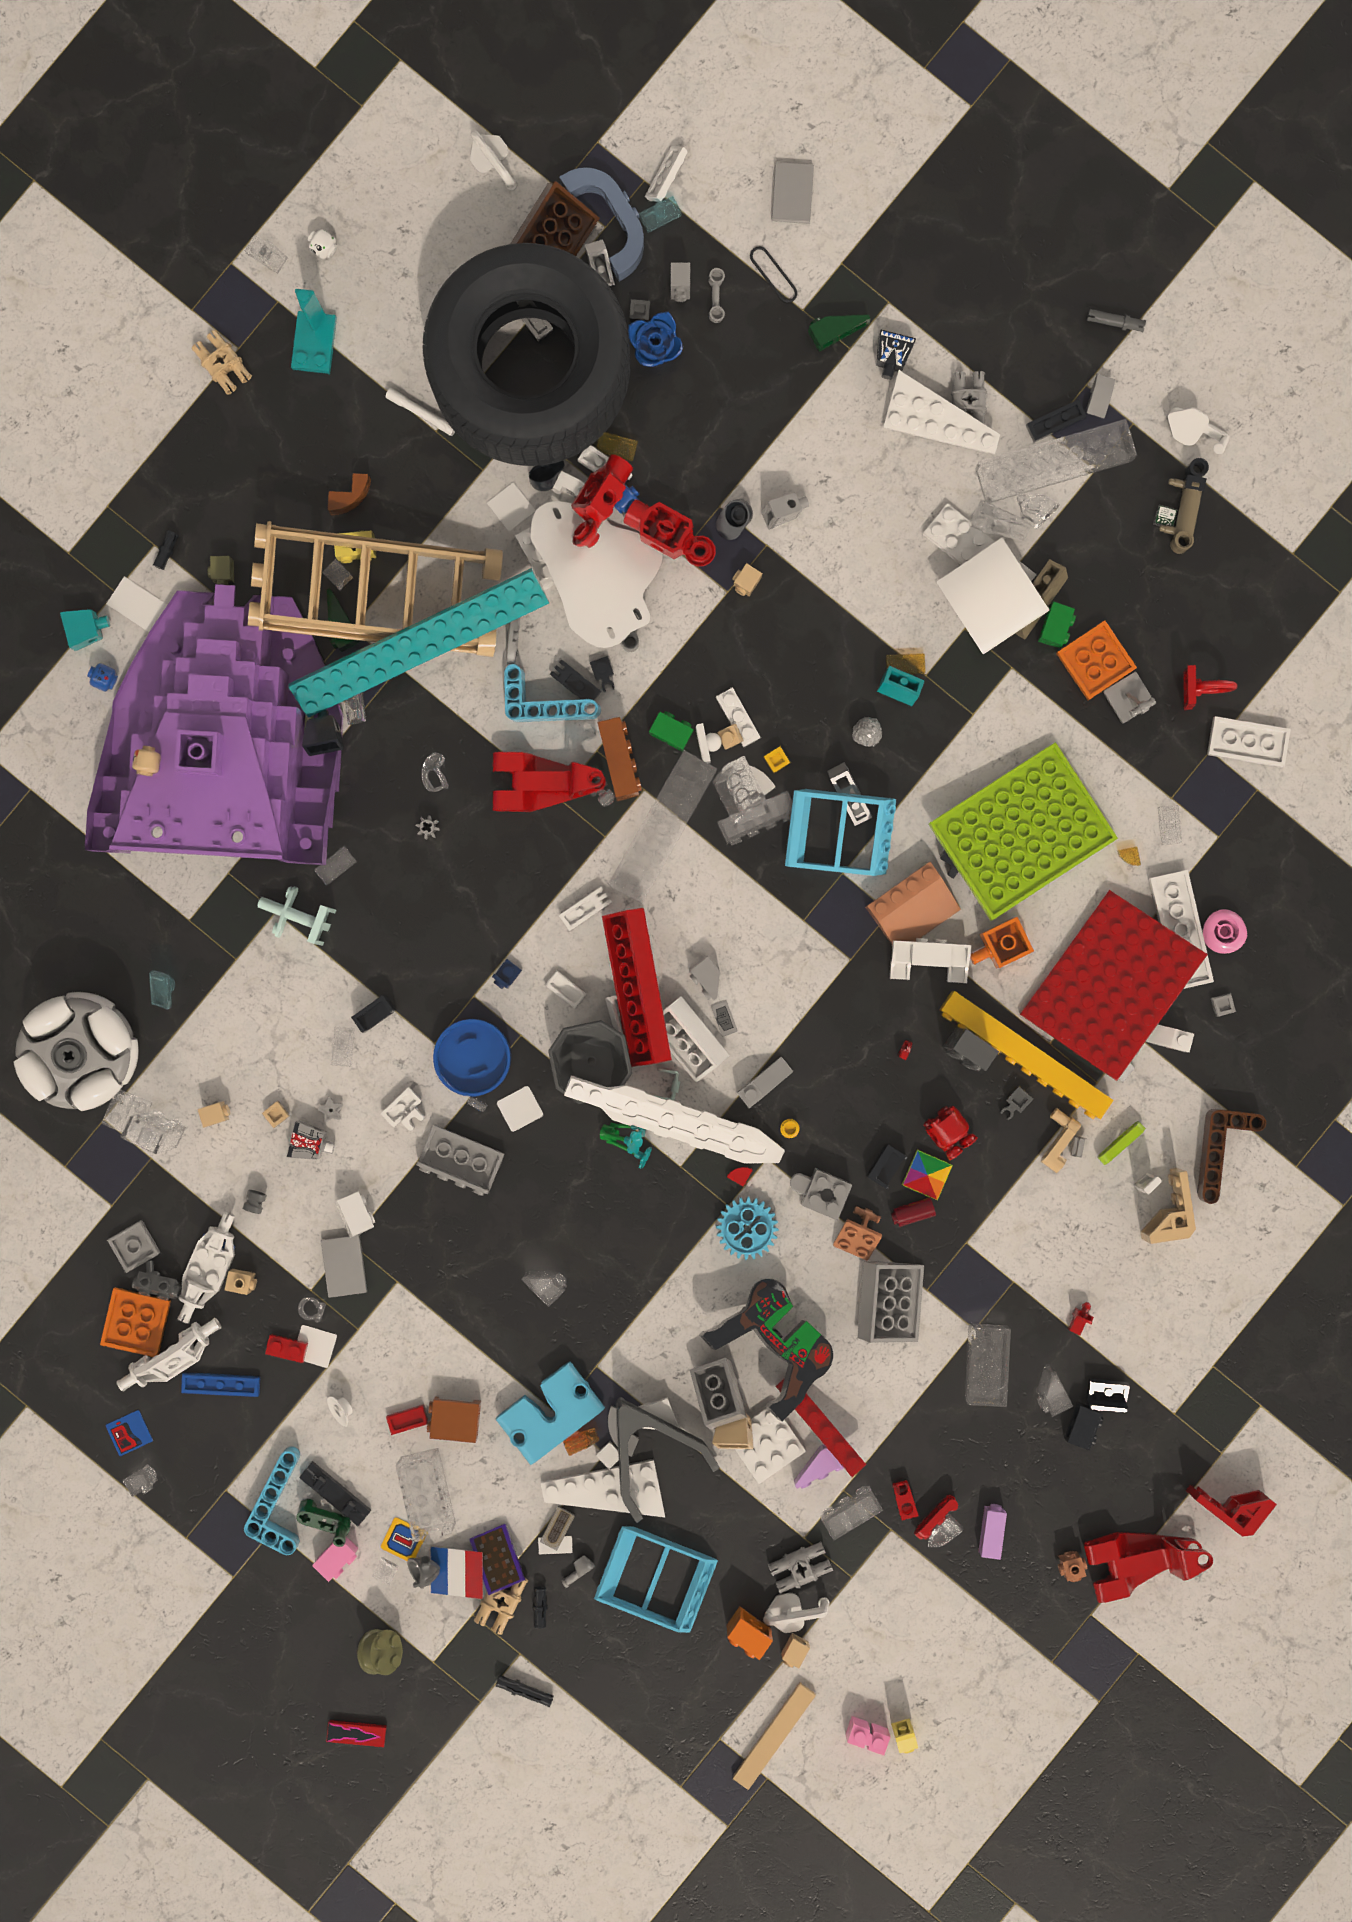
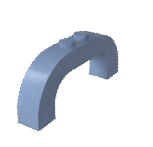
M578 168L560 176L561 186L574 197L590 192L600 195L607 202L628 238L625 247L619 253L609 258L611 269L618 281L623 280L637 268L644 251L643 229L638 219L640 216L636 208H631L628 203L630 199L625 191L622 192L617 183L608 174L594 168Z

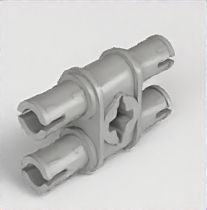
M959 371L954 372V389L951 392L952 404L967 414H973L975 419L985 425L984 414L987 412V391L984 388L985 372L980 371L979 379L978 371L972 373L973 389H965V372L961 371L960 379ZM968 398L970 399V402H972L971 405H969L968 401H966Z
M821 1541L807 1548L800 1547L801 1549L785 1554L784 1558L768 1564L772 1576L787 1569L792 1572L791 1576L775 1582L780 1594L794 1587L801 1588L800 1586L811 1581H817L819 1576L833 1571L829 1559L814 1566L809 1563L810 1559L826 1553ZM797 1562L803 1567L804 1573L798 1568Z

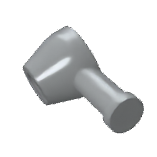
M585 1556L574 1562L576 1571L561 1580L562 1584L567 1588L571 1583L593 1569L595 1565Z

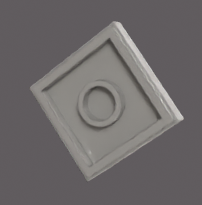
M142 1220L107 1240L126 1273L161 1253Z

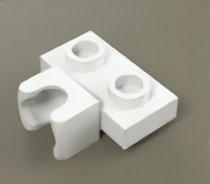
M410 1087L381 1113L393 1127H396L401 1122L409 1131L415 1128L411 1122L412 1117H416L420 1121L425 1119V1116L416 1108L422 1099Z

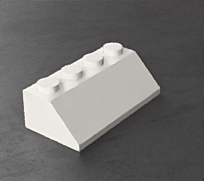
M682 996L663 1010L670 1051L695 1082H698L730 1056Z

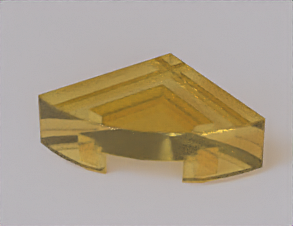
M1138 847L1117 851L1119 857L1127 864L1132 866L1141 865Z

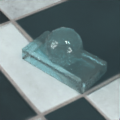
M152 970L149 973L151 1004L169 1009L172 1006L171 992L175 989V981L168 974Z

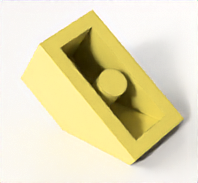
M910 1718L891 1724L899 1753H911L918 1748Z

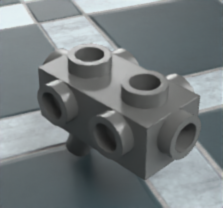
M153 1261L145 1262L146 1273L139 1271L138 1276L133 1280L132 1288L137 1289L141 1295L150 1296V1294L158 1295L157 1298L162 1300L178 1298L181 1292V1286L178 1281L160 1276L159 1272L154 1271Z

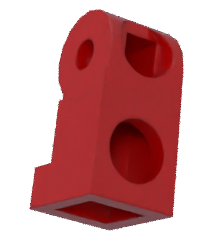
M908 1481L893 1483L895 1500L901 1520L917 1517L918 1512Z

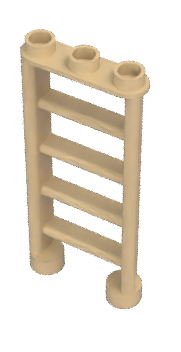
M268 521L267 525L256 523L254 547L264 548L265 556L264 564L253 563L251 586L261 587L262 592L261 603L250 602L248 625L258 626L260 631L264 629L377 642L400 631V629L365 625L371 550L408 554L402 629L411 626L413 621L418 556L455 560L451 606L461 602L464 562L481 563L482 579L499 581L502 570L503 551L485 548L484 551H473L272 525V521ZM276 538L314 543L308 619L270 615ZM324 544L361 549L355 624L318 620ZM496 629L450 651L493 657L496 645Z

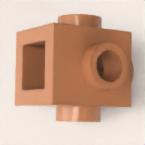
M1069 1551L1058 1556L1060 1575H1064L1067 1581L1077 1582L1082 1577H1086L1085 1570L1088 1568L1085 1558H1081L1077 1551Z

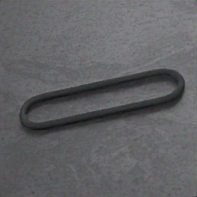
M764 247L753 248L750 253L752 263L783 302H793L797 298L796 287ZM760 249L767 254L793 288L795 295L792 299L786 300L781 296L753 259L754 251Z

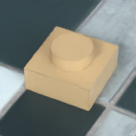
M736 724L717 732L721 737L725 750L744 741Z
M279 1101L262 1113L273 1128L290 1117Z

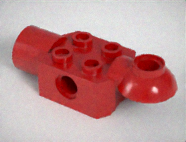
M611 454L603 467L591 473L571 504L572 509L585 520L574 531L573 545L593 547L600 537L597 533L600 525L611 516L615 504L623 497V491L626 488L625 482L632 473L633 467L620 456Z
M637 499L632 502L627 510L624 524L639 531L643 543L672 559L684 555L689 563L698 567L706 566L714 559L716 548L713 541L705 536H693V522L688 517L661 502L650 507ZM699 549L705 551L702 556L696 555L695 552Z

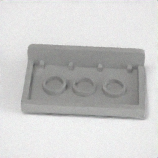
M433 1125L416 1165L420 1167L419 1170L428 1174L430 1172L436 1173L439 1179L444 1181L451 1179L455 1181V1185L461 1188L468 1186L473 1189L472 1192L483 1196L484 1193H489L505 1153Z

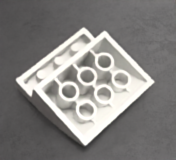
M1000 538L936 582L983 654L1049 611L1003 538Z

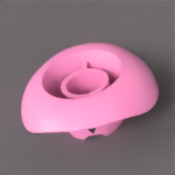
M1218 910L1212 913L1204 924V942L1215 952H1234L1241 948L1246 941L1247 929L1245 923L1238 914L1231 910Z

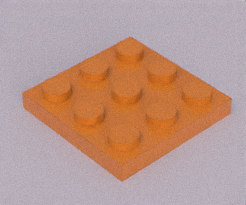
M1103 621L1056 653L1087 700H1090L1137 668L1106 621Z
M113 1288L100 1345L150 1357L159 1355L171 1300H162L156 1296H144L138 1292Z

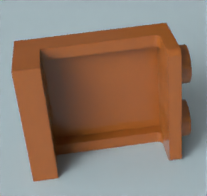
M435 1396L433 1402L430 1401L429 1413H432L431 1421H428L427 1432L430 1433L429 1439L476 1443L478 1439L481 1400L466 1402L439 1399V1397Z

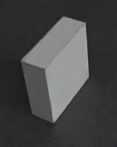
M1231 993L1211 998L1215 1017L1236 1012Z

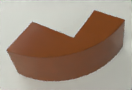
M353 473L352 492L329 491V513L331 515H339L356 508L369 491L371 484L370 476L368 474Z

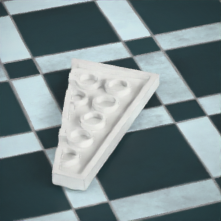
M898 371L884 423L885 429L989 454H996L1000 439L999 433L902 371Z
M654 1459L630 1463V1496L641 1514L665 1517ZM619 1466L541 1481L545 1503L630 1513L623 1503L620 1494Z

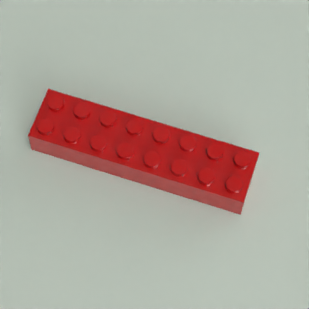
M644 908L602 916L631 1067L672 1060Z

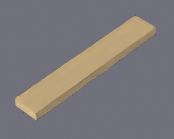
M799 1682L734 1773L733 1779L747 1790L750 1789L815 1698L816 1693Z

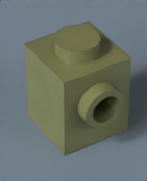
M210 556L208 577L217 585L234 583V560L230 556Z

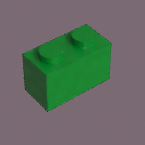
M1052 602L1049 606L1038 642L1056 648H1061L1063 644H1067L1070 633H1067L1069 626H1073L1076 615H1073L1075 609Z
M667 711L664 713L659 712L649 734L683 752L694 732V729L691 728L692 725L684 720L681 722L675 720V716Z

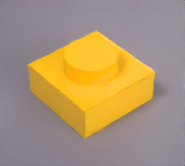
M781 747L764 756L773 773L790 764Z

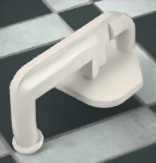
M473 130L471 132L473 139L470 155L471 163L480 173H487L495 168L505 182L506 188L514 190L517 182L501 163L508 155V147L500 136L481 135L477 130Z
M1174 407L1170 410L1168 420L1174 439L1190 446L1198 441L1202 433H1205L1219 441V443L1214 445V452L1216 454L1224 452L1229 441V435L1211 425L1207 414L1195 407L1187 409Z
M793 1593L780 1594L774 1598L765 1612L763 1621L766 1625L775 1626L784 1633L796 1632L803 1628L804 1620L827 1616L829 1600L825 1597L821 1598L818 1601V1608L802 1610L800 1599L797 1595Z

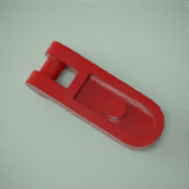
M947 1495L917 1526L914 1535L920 1540L929 1538L933 1532L932 1529L945 1521L949 1511L957 1510L958 1502L955 1497Z

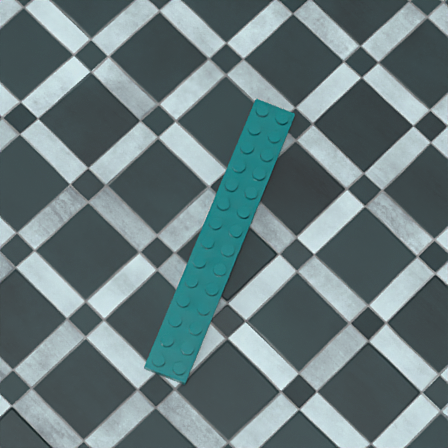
M530 568L289 683L288 688L309 718L320 711H324L549 604V600L534 571Z

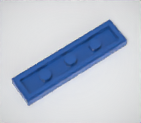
M183 1373L181 1393L258 1397L260 1394V1376Z

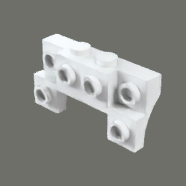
M916 938V942L893 940L890 979L910 980L911 965L948 967L947 982L967 983L971 945L948 944L947 940L935 939V943L928 942L926 938Z

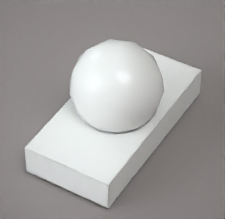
M703 723L697 724L696 733L702 763L708 764L711 762L709 751H717L721 747L722 740L716 733L705 735Z

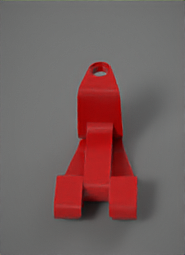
M525 752L493 753V772L505 771L512 773V791H493V811L533 812L601 791L606 786V779L599 769L571 762L569 765H565ZM600 777L601 779L598 783H592L593 778Z
M1116 1532L1084 1543L1089 1565L1106 1562L1108 1564L1110 1575L1093 1583L1097 1602L1099 1603L1130 1597L1137 1586L1169 1569L1171 1574L1186 1581L1206 1571L1213 1564L1212 1555L1204 1550L1201 1544L1193 1538ZM1195 1543L1198 1549H1188V1546ZM1203 1554L1207 1555V1563L1199 1564V1556Z

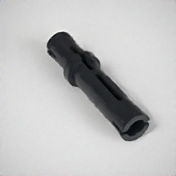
M499 1675L495 1686L511 1692L513 1696L519 1695L549 1708L554 1698V1695L522 1684L520 1680L516 1679L515 1681Z

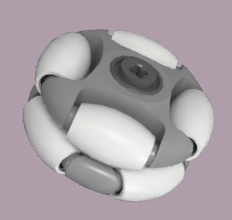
M71 992L66 996H59L44 1001L31 1010L24 1018V1026H22L16 1042L15 1056L18 1059L14 1061V1066L24 1088L38 1101L44 1099L46 1103L66 1109L78 1108L80 1111L93 1109L112 1099L123 1085L128 1084L133 1076L138 1060V1040L133 1037V1031L126 1018L118 1009H115V1004L108 999L86 992Z

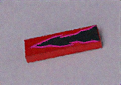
M329 1720L326 1742L384 1747L387 1726Z

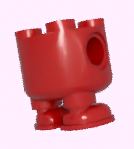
M945 1106L937 1112L939 1116L935 1119H928L923 1125L934 1143L946 1152L947 1159L952 1160L963 1152L962 1148L972 1145L978 1137L974 1134H968L969 1124L956 1107L950 1106L947 1108ZM959 1141L960 1147L954 1146V1144Z

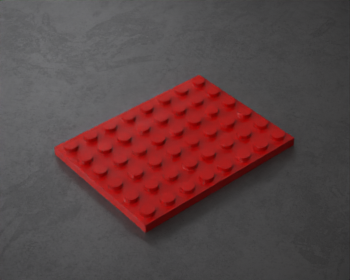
M1109 890L1020 1015L1112 1079L1118 1081L1208 954Z

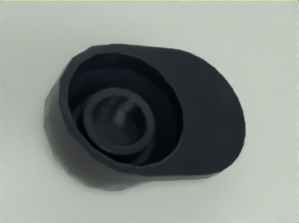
M564 461L534 466L529 472V481L532 487L538 491L553 489L557 476L564 469Z
M735 499L723 508L716 520V529L721 537L733 540L741 535L753 518V510L750 504L743 499Z

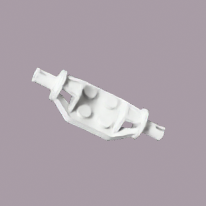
M224 1212L218 1227L210 1226L208 1232L197 1242L182 1277V1290L178 1299L184 1303V1306L177 1318L178 1320L182 1321L184 1319V1323H189L194 1309L204 1308L205 1303L220 1291L235 1256L234 1235L229 1232L235 1215ZM224 1239H226L225 1249L222 1248ZM205 1292V1294L202 1296V1298H201L200 1300H198V1299L200 1298V1296L202 1295V1293Z
M213 1318V1320L202 1327L197 1322H194L190 1328L178 1334L179 1342L168 1347L163 1353L153 1358L145 1355L136 1363L132 1362L129 1364L130 1373L117 1381L119 1389L125 1391L135 1383L144 1387L147 1385V1382H167L200 1360L204 1348L209 1345L208 1336L221 1329L220 1322ZM197 1339L198 1342L194 1347L193 1342Z

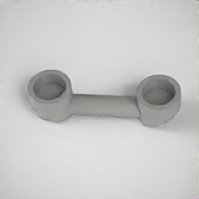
M720 268L712 269L708 277V282L712 286V308L708 317L714 323L721 322L725 316L723 308L719 306V286H721L725 278V274Z

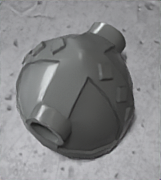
M428 1556L408 1559V1569L415 1580L413 1583L414 1588L420 1587L424 1589V1587L431 1585L440 1573V1566Z

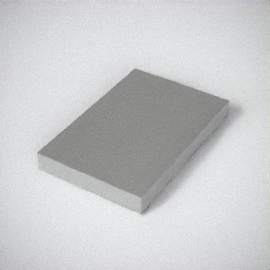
M776 162L772 221L810 224L814 165Z
M360 1234L352 1238L345 1236L321 1240L328 1298L368 1292Z

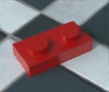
M271 1334L269 1335L265 1354L303 1363L308 1343Z

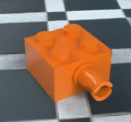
M1013 917L980 933L979 935L984 943V947L971 953L970 959L976 965V963L990 958L997 969L1034 952L1018 917Z

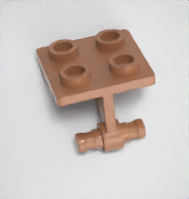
M856 1206L853 1213L862 1216L861 1225L847 1219L833 1246L864 1260H869L882 1234L867 1228L869 1220L879 1223L881 1216L875 1215L870 1209H861Z

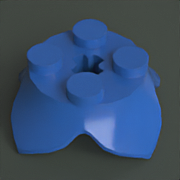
M669 312L657 313L649 322L637 320L629 325V339L635 348V357L640 364L653 367L674 360L681 354L683 349L682 341L676 336V324ZM655 339L659 340V345H652L651 341L655 342Z

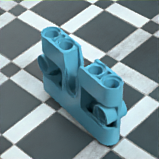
M570 1361L543 1380L540 1385L548 1404L555 1412V1416L548 1417L540 1406L524 1395L495 1418L509 1436L512 1445L518 1448L530 1465L541 1459L605 1408L590 1388L589 1383L582 1378ZM582 1385L585 1387L586 1392L580 1394L576 1391V1387ZM522 1433L525 1438L519 1441L514 1435Z

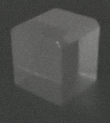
M336 559L322 572L339 590L353 578Z

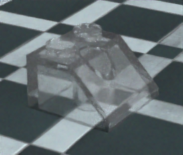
M527 1271L521 1279L548 1307L567 1287L565 1283L567 1281L561 1273L556 1274L554 1271Z
M1048 1364L1045 1365L1036 1391L1039 1398L1036 1400L1045 1413L1048 1412L1054 1417L1073 1407L1056 1372Z

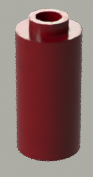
M930 1197L894 1208V1213H891L894 1225L898 1224L899 1227L936 1216Z

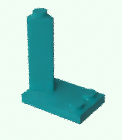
M295 289L302 311H298L291 368L292 370L330 374L337 317L336 315L325 314L314 291Z

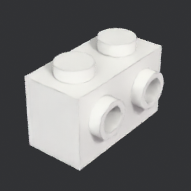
M359 1191L335 1202L350 1238L374 1227V1217L371 1212H367L365 1207L367 1205L366 1199L363 1194H359Z

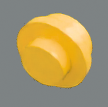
M786 1119L781 1123L780 1131L784 1137L793 1138L799 1133V1125L793 1119Z

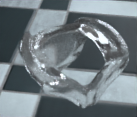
M432 753L425 760L422 767V782L430 792L440 791L444 788L448 789L449 783H447L445 776L439 769L444 764L445 757L439 753ZM430 771L436 772L442 784L441 786L436 788L432 786L428 778Z

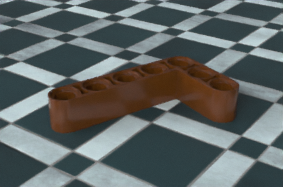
M1211 1109L1206 1113L1197 1191L1201 1201L1214 1204L1219 1200L1227 1128L1262 1131L1266 1127L1265 1117L1255 1113ZM1216 1113H1219L1220 1120L1219 1122L1215 1123L1213 1120V1116ZM1235 1115L1239 1117V1123L1236 1125L1232 1122ZM1256 1117L1258 1125L1253 1127L1251 1122ZM1214 1132L1218 1134V1139L1215 1142L1211 1140V1135ZM1214 1151L1216 1153L1215 1160L1210 1161L1209 1155L1211 1152ZM1212 1170L1214 1172L1213 1179L1208 1180L1207 1174L1209 1171ZM1207 1190L1212 1191V1196L1209 1199L1205 1198Z

